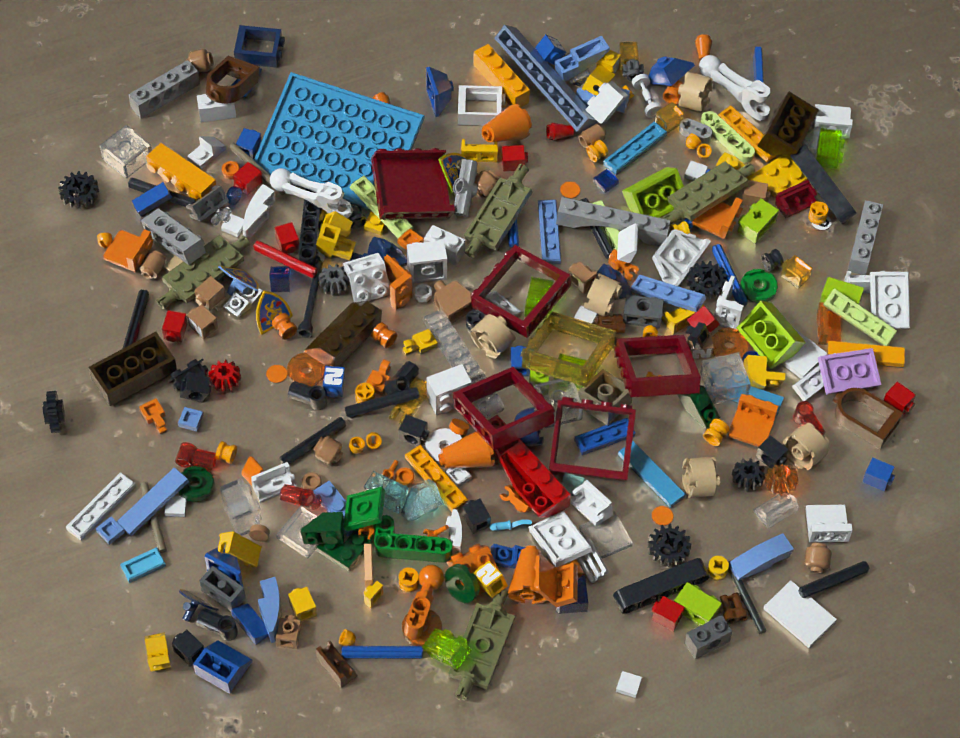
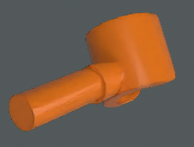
M394 460L389 469L383 470L380 481L387 479L389 480L388 485L391 484L394 477V469L399 463L397 460Z
M444 525L436 530L425 529L423 534L438 537L440 533L449 529V526Z

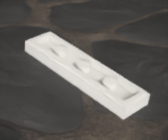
M120 472L66 526V529L82 541L136 487L135 483Z

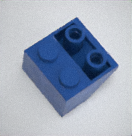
M217 640L204 648L193 666L196 675L230 694L253 660Z

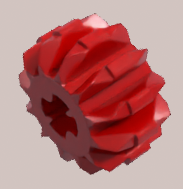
M225 359L224 363L218 360L217 365H212L208 373L211 386H214L216 391L221 388L223 393L226 389L232 391L233 386L238 387L239 381H241L239 366H236L234 361L228 363L227 359Z

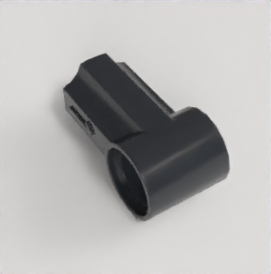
M410 361L405 362L393 378L385 382L384 388L386 393L389 395L409 389L410 384L419 374L418 366Z
M296 381L291 383L288 398L309 404L314 410H322L327 406V398L323 387H311Z
M206 608L200 611L196 621L198 626L219 634L222 639L227 641L236 638L238 628L233 617L228 615L222 616ZM227 626H232L228 630H223Z

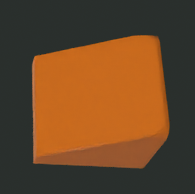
M250 456L242 470V475L252 485L251 477L264 471L260 464Z

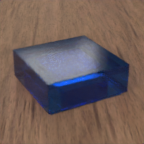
M608 169L593 178V182L604 193L619 184V180Z

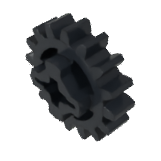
M78 171L77 175L71 172V177L64 176L65 181H60L58 190L60 199L64 201L65 205L69 203L71 208L74 205L80 208L83 204L87 207L88 202L93 204V198H98V182L94 180L93 175L88 177L87 172L82 175Z
M702 261L701 265L695 263L694 268L690 267L689 273H687V286H690V290L705 294V296L712 299V295L718 297L719 293L722 292L724 283L727 281V274H723L724 268L718 269V263L712 265V261H709L708 264Z
M56 390L47 391L46 401L43 402L42 407L45 425L49 424L51 433H60L62 430L61 423L65 422L63 399L58 400Z
M671 524L668 525V528L661 525L660 531L655 528L653 534L649 536L647 548H650L649 555H654V561L659 559L660 565L666 562L667 566L670 567L671 563L674 562L678 566L679 560L685 562L686 556L689 557L691 543H689L690 536H685V530L678 531L679 526L673 529Z

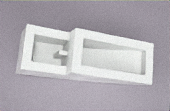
M262 184L251 199L245 213L242 230L243 235L248 240L270 218L269 208L276 202L274 190Z

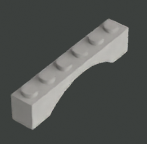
M561 197L556 220L557 225L571 228L604 226L623 230L636 223L638 224V238L646 244L659 247L667 238L670 220Z

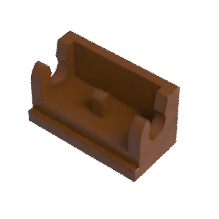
M328 641L326 648L323 649L321 646L316 648V656L340 688L358 677V675L334 647L333 643Z

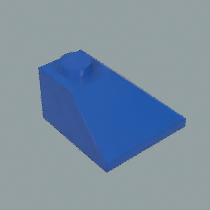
M661 57L650 70L648 76L650 84L672 86L695 65L693 62L677 58Z
M426 67V90L435 117H438L451 100V91H454L452 80L449 81L447 74L432 67Z
M218 547L205 554L207 571L214 566L243 587L237 557L225 553V549L223 553L219 552Z

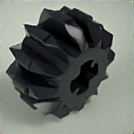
M743 458L740 463L737 462L735 464L732 476L733 483H738V489L745 487L747 492L749 488L755 491L757 486H762L766 475L764 473V466H759V460L752 462V458L748 461Z

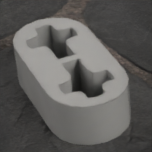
M685 118L680 122L679 132L681 135L688 137L693 133L700 138L701 143H707L711 140L712 129L709 126L689 118Z

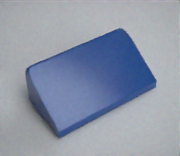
M164 182L135 198L132 202L138 214L143 216L173 197Z
M248 603L231 610L232 617L255 645L268 637L264 622Z

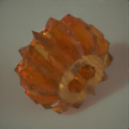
M783 463L780 466L774 464V467L768 468V472L765 474L766 487L773 495L777 493L780 496L783 493L789 495L790 491L796 490L799 482L797 471L790 464L786 466Z

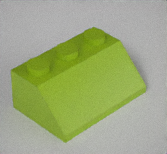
M666 167L622 190L632 212L660 218L674 210V207L668 202V196L683 188L684 185L677 168Z
M760 301L736 327L760 356H767V365L770 368H774L793 357L806 343L772 302Z

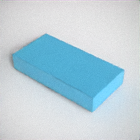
M156 547L121 563L120 566L128 582L131 583L165 567L166 564Z

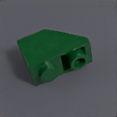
M700 385L699 393L677 394L685 410L704 428H708L713 419L721 418L704 386Z
M323 512L302 527L300 532L303 543L310 545L343 543L345 534L343 512Z

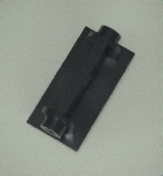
M203 358L199 361L194 359L187 364L188 368L181 371V369H178L171 374L172 378L168 382H174L172 386L175 391L181 390V380L188 372L202 376L207 375L206 373L209 371L207 366L201 365L204 360Z

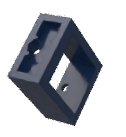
M239 25L234 58L256 66L277 68L278 61L282 59L281 47H284L285 37L282 36L281 29ZM247 39L273 41L272 53L245 50Z

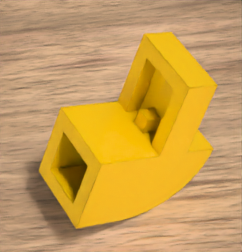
M323 222L316 243L317 249L329 258L335 255L350 261L356 242L340 237L341 228Z
M747 355L744 359V378L752 387L761 390L766 387V384L769 387H779L785 381V373L766 371L767 356Z
M165 632L145 636L150 671L171 668Z

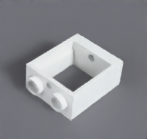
M459 85L458 125L484 126L505 110V108H501V104L505 105V94H502V86ZM466 100L497 101V113L465 112Z

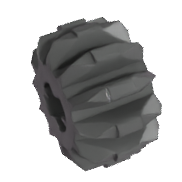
M337 263L335 267L329 264L328 269L323 268L322 273L319 274L320 287L324 289L325 293L331 292L332 296L335 292L340 295L341 290L347 291L348 286H350V280L344 270V266L339 268Z

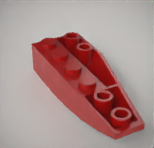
M498 415L488 420L495 429L506 425ZM520 439L494 450L514 490L539 518L554 516L570 506L571 494Z

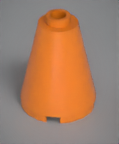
M510 105L482 127V137L487 142L523 140L530 135L529 129L532 128L531 118L525 109L518 107L520 105Z
M476 431L441 449V454H438L440 465H444L445 468L491 467L495 464V460H491L490 455L494 454L493 449Z
M526 546L520 552L508 589L509 599L515 602L525 603V600H532V604H539L547 601L534 587L536 579L534 565L536 563V556L541 554V551L536 546Z

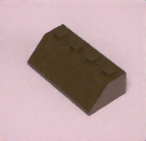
M789 91L779 104L757 146L772 156L796 154L819 109Z
M368 301L351 303L304 352L325 366L339 367L371 335L376 325L381 323L382 310Z

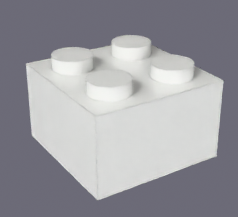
M444 240L407 244V267L412 275V284L447 280V254Z
M463 364L427 377V398L436 415L445 414L454 409L453 392L472 384Z

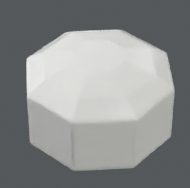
M419 284L415 287V299L419 302H428L432 298V288L428 284Z

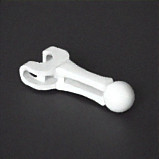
M707 55L701 59L699 63L701 74L712 78L714 82L727 89L741 102L743 108L750 116L759 121L769 117L770 108L764 102L770 97V88L760 80L753 82L739 76L724 63H721L719 58L714 55ZM758 108L764 113H759L756 111V109Z
M284 168L276 169L270 176V184L276 191H285L286 194L303 198L324 209L327 213L336 211L348 218L353 212L351 204L343 199L344 192L338 185L331 182L324 184L309 181ZM292 184L302 186L316 193L300 189L298 187L293 186ZM340 206L347 208L344 212L338 211Z

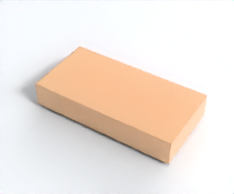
M364 544L366 588L374 584L371 544Z

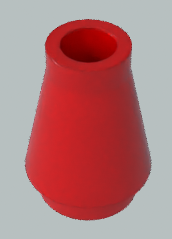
M551 123L546 126V136L548 139L557 140L573 136L574 128L571 125Z

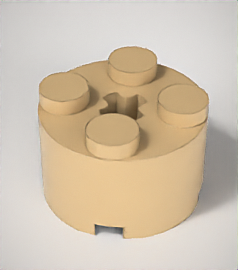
M687 71L684 79L685 82L680 84L678 94L681 95L679 106L704 112L711 98L708 96L709 91L712 92L713 79Z
M599 273V279L595 278L586 298L590 300L588 303H584V308L601 316H611L615 307L613 302L615 299H619L623 289H621L620 282Z
M491 314L486 315L470 330L472 331L470 335L473 342L480 350L482 348L487 350L486 355L491 358H497L516 339L515 335L507 328L506 320L501 316L497 318Z
M811 423L801 425L783 440V445L789 449L787 454L789 461L797 468H807L806 470L811 469L827 455L828 445L830 444L828 438L816 430Z
M715 457L684 459L682 469H686V473L682 475V482L685 494L689 495V498L715 495L716 486H720V477L715 471Z

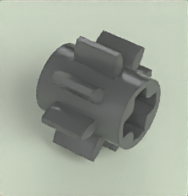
M635 59L627 61L626 64H623V77H627L629 81H632L637 75L643 74L644 64L639 65V61Z

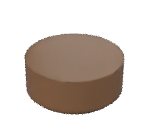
M307 473L302 478V487L308 493H313V490L322 485L321 477L317 473Z
M261 524L252 525L249 532L250 538L259 542L267 541L270 530Z

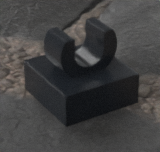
M698 322L696 327L689 326L685 331L686 334H690L688 340L692 341L694 348L699 350L703 348L710 336L706 324Z

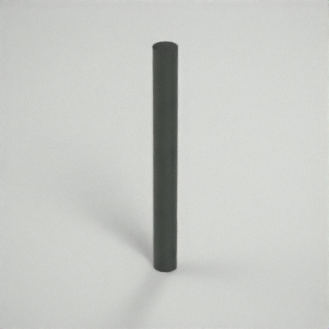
M728 567L732 580L759 634L766 632V628L742 580L738 581L730 567Z

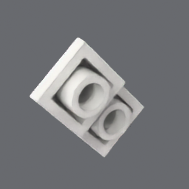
M247 287L249 289L247 294L242 292L237 294L235 292L223 307L239 318L260 299L263 290L258 288L255 291Z
M453 509L452 515L448 516L446 525L449 526L453 555L461 552L462 526L456 509Z

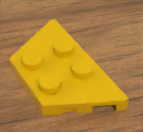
M791 154L781 155L747 177L751 181L767 183V191H770V194L776 197L777 193L808 180L791 158Z

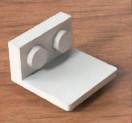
M815 105L819 112L814 119L813 135L850 137L853 119H850L851 108Z
M379 253L343 263L344 270L350 280L354 302L371 301L390 295L385 263Z
M731 275L729 282L725 281L723 294L717 300L714 316L717 317L721 324L719 326L737 332L738 329L736 327L740 324L744 305L730 301L735 276Z
M845 505L806 506L809 542H849L852 524H847Z

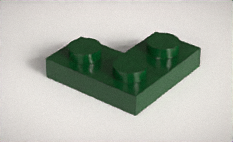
M355 529L345 543L319 544L316 547V551L345 570L350 571L363 555L364 544H371L372 538L369 540L368 536L363 532L361 535H358L359 530Z

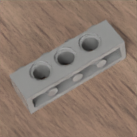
M187 60L128 94L132 110L141 119L200 85L198 70Z
M865 200L848 266V271L852 273L866 275L883 204Z
M158 208L141 220L144 229L151 231L152 239L186 264L190 265L206 253L203 246L205 244L204 240L199 235L193 234L188 227L182 226L178 220H174L169 213H164Z

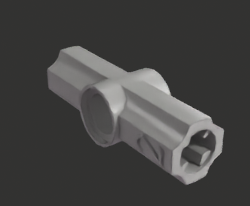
M462 160L459 178L453 185V191L456 193L454 202L455 212L453 214L456 216L469 217L471 200L478 190L475 183L478 166L476 161Z

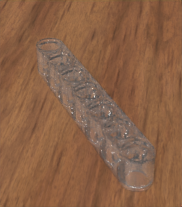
M441 309L423 317L426 328L430 329L438 342V347L452 368L463 364L472 384L487 378ZM496 392L474 401L485 418H489L504 410L502 400Z

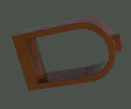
M227 56L207 75V97L212 101L224 104L240 100L258 83L260 67ZM226 75L240 79L233 86L217 85Z
M849 388L842 393L838 392L832 401L836 404L835 418L838 423L878 449L882 448L900 424L903 412L861 388ZM847 401H858L884 416L887 420L879 431L876 432L846 414L841 405Z

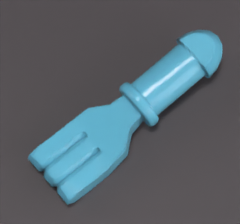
M525 519L511 523L508 520L506 522L493 523L490 525V529L492 531L511 530V528L519 525H531L532 521Z

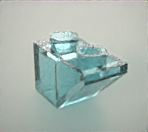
M373 471L364 485V489L367 491L383 487L385 490L384 507L399 514L409 499L408 487Z
M427 479L411 487L401 511V515L408 521L416 520L421 517V514L433 512L438 509V506L443 505L436 483Z

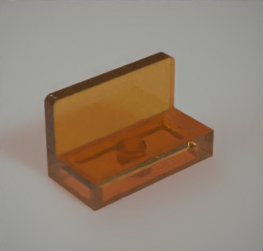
M819 302L817 309L818 344L828 345V341L841 342L840 316L833 311H827V307L823 305L824 302Z

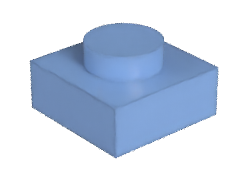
M184 407L178 421V426L197 432L203 418V412Z
M112 516L96 528V532L109 545L125 533L124 529Z

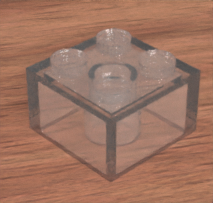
M127 124L99 145L102 159L126 179L147 163L146 156L152 151L151 144Z
M739 352L702 360L700 374L713 404L738 399L741 394L749 395L751 383Z
M572 376L534 386L536 391L542 393L545 400L554 406V421L556 418L557 402L562 400V397L574 398V402L581 403ZM563 407L561 425L582 420L583 409ZM553 423V424H551V425L545 427V429H546V428H550V427H554V426H555V423Z
M240 478L220 487L223 507L236 533L241 536L248 534L251 526L260 524V520H262L259 512L261 510L259 503L256 499L253 500L250 485L245 484L243 479Z

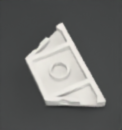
M672 230L652 257L663 282L679 286L689 272L690 267H693L711 241L709 239L697 238L696 235L690 233L685 234L680 230Z

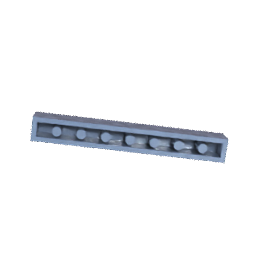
M504 25L494 39L571 126L581 133L597 124L598 121L585 110L587 106L548 62L543 60L538 51L516 27Z

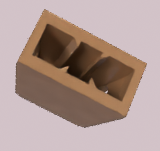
M439 280L434 284L433 288L437 291L434 293V304L448 326L467 315L468 312L475 310L472 308L471 303L472 293L457 281L446 285L442 280Z

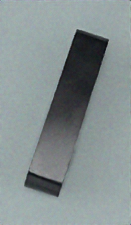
M805 144L799 148L796 154L790 155L841 224H844L857 214Z
M307 188L305 189L306 191L316 193V192H314V191H312V190H309V189H307ZM304 199L299 260L315 267L318 251L316 243L319 237L322 208Z
M696 558L617 590L613 597L621 613L627 614L660 601L663 596L670 597L680 593L687 582L696 586L702 584L710 578V574L702 559Z

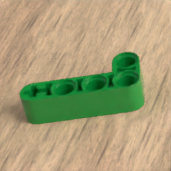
M383 515L382 522L376 524L374 543L375 553L379 557L446 563L451 560L452 542L447 538L395 534L394 519L389 515ZM383 526H389L390 528H388V529H383L382 527H383ZM380 544H387L385 547L379 546ZM406 545L407 548L402 549L400 546ZM426 547L428 549L420 550L419 548Z

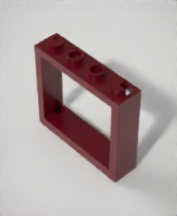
M514 245L511 250L505 253L501 262L494 266L490 275L483 279L479 288L472 292V308L481 311L485 315L491 314L497 318L499 316L503 317L507 322L506 326L528 338L570 288L571 277L570 274ZM517 260L556 281L524 320L484 299Z
M684 334L617 339L616 346L613 347L614 358H617V367L621 368V379H624L625 389H628L630 397L700 392L701 376ZM676 353L684 375L636 378L629 356Z
M510 367L453 392L454 408L493 450L555 423L554 406L548 403L542 393H538L533 384L528 382L523 374L514 367ZM514 385L538 411L495 429L472 402Z
M562 397V400H558L549 470L627 480L636 410L632 409L633 405L621 404L619 408L613 407V403L601 401V405H595L593 400L582 399L581 403L574 402V398ZM563 407L629 415L622 471L556 463Z

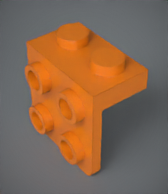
M736 197L732 206L721 202L692 220V223L725 239L728 231L732 232L736 224L734 221L735 217L739 218L743 208L740 206L743 200Z
M144 229L140 236H136L120 230L104 253V260L136 272L153 246L151 231Z
M386 255L384 256V263L388 280L391 282V306L397 310L399 307L405 306L413 297L412 275L407 269L404 270L395 258Z
M741 394L728 436L759 447L769 437L777 415L778 406L770 401L757 399L752 395Z
M480 544L469 547V551L464 554L458 552L452 555L451 560L447 561L448 567L454 564H462L469 568L468 571L470 573L475 572L488 561L497 568L489 547L485 545L480 546ZM479 585V594H481L485 590Z
M541 554L537 555L534 565L536 571L534 587L536 591L555 607L577 602L578 566L575 563L555 567Z

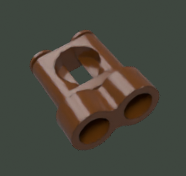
M622 314L595 316L598 332L625 333L626 325L623 322Z
M738 592L729 596H720L724 610L723 616L727 624L737 621L743 622L749 618ZM729 601L734 602L735 608H731Z

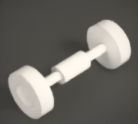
M637 75L633 78L632 84L637 90L643 89L642 94L646 103H649L644 109L648 118L659 116L663 112V108L658 102L652 103L651 94L646 89L650 84L648 75Z

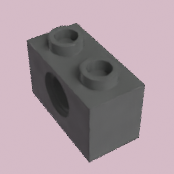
M626 295L623 322L629 325L644 327L652 325L653 327L660 328L664 299Z
M214 566L199 580L201 591L229 611L238 607L246 599L244 587Z
M720 615L687 632L685 644L693 657L697 659L730 642L732 630L723 616Z

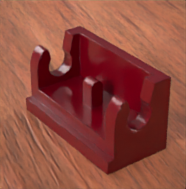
M805 180L777 193L775 205L786 219L810 208L812 203L817 202L815 199L817 193L809 180Z

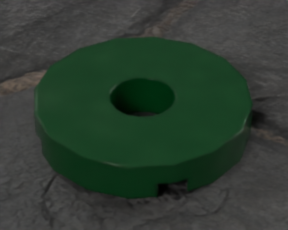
M198 466L187 467L183 470L182 474L189 482L177 493L179 496L187 501L196 502L204 500L211 495L215 486L214 477L211 472L209 473L207 469ZM193 481L200 483L197 486L190 485Z
M454 564L445 572L446 587L457 601L470 603L479 595L480 589L477 577L474 573L468 571L469 568L467 566Z

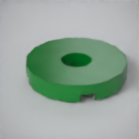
M753 269L746 272L740 282L747 300L754 303L771 301L778 289L777 280L774 275L765 272L763 269ZM760 283L764 287L759 289L756 288L754 285Z

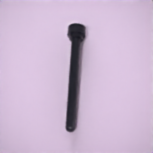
M317 260L315 263L318 272L312 278L304 320L299 324L297 334L303 338H309L313 333L311 319L319 285V274L323 266L321 260Z

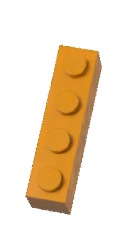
M489 44L474 51L473 65L492 86H502V94H505V101L509 105L518 104L520 105L518 107L521 108L529 103L530 89Z
M162 143L146 156L147 167L151 172H156L166 182H171L179 191H184L197 201L211 192L212 187L216 185V179Z

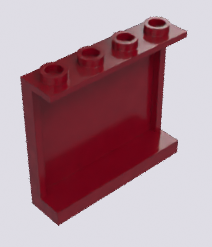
M400 148L392 151L379 149L374 152L371 157L380 220L450 218L453 215L455 207L454 204H450L446 177L438 160L445 155L446 150H439V148L404 150Z

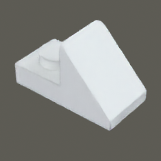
M200 136V146L187 156L188 161L202 170L226 150V146L215 137Z

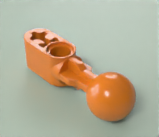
M427 565L419 573V583L422 588L416 593L412 601L404 633L409 639H418L422 636L434 599L432 596L433 590L440 588L444 582V573L436 565Z

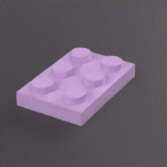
M873 348L818 357L826 395L841 393L849 388L867 389L881 386Z

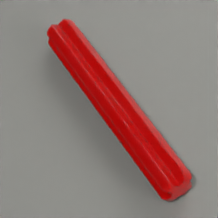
M259 240L253 245L255 251L311 278H314L318 272L316 267Z

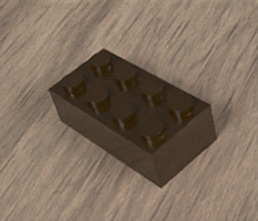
M157 332L89 366L91 379L109 406L120 402L177 370L174 356Z

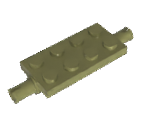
M724 161L668 196V202L674 207V210L661 217V219L670 220V225L679 219L687 218L690 221L694 220L748 186L747 177L755 173L754 166L751 163H747L744 167L736 170Z
M519 164L514 174L508 179L499 178L464 234L465 239L471 241L465 250L467 256L471 257L472 255V258H475L481 246L497 251L533 193L531 188L522 184L523 178L529 171L527 166Z
M220 235L215 237L204 246L205 254L190 265L183 261L162 277V281L168 286L169 291L156 300L158 305L165 309L175 300L182 299L186 304L196 297L195 289L210 276L218 281L226 275V273L218 268L219 266L235 268L244 261V256L240 252L250 246L249 240L243 235L233 244H229Z
M506 589L494 596L492 602L488 605L476 603L449 671V677L460 680L455 693V697L458 699L462 695V700H467L472 685L484 689L489 687L515 620V615L507 613L503 607L508 596Z

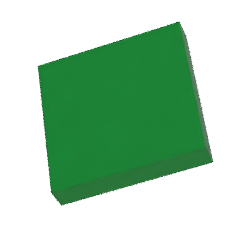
M378 487L347 496L343 525L346 531L382 522L385 498L384 488Z

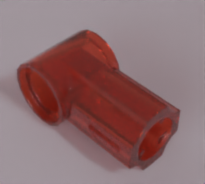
M800 401L793 413V420L800 426L811 423L816 430L824 435L825 430L813 413L812 404L808 401Z
M183 442L180 445L175 463L183 468L198 466L207 470H213L216 465V453L197 449L195 445Z
M284 484L280 491L281 501L307 507L311 510L318 509L322 503L321 496L310 489ZM312 495V501L307 503L308 498Z

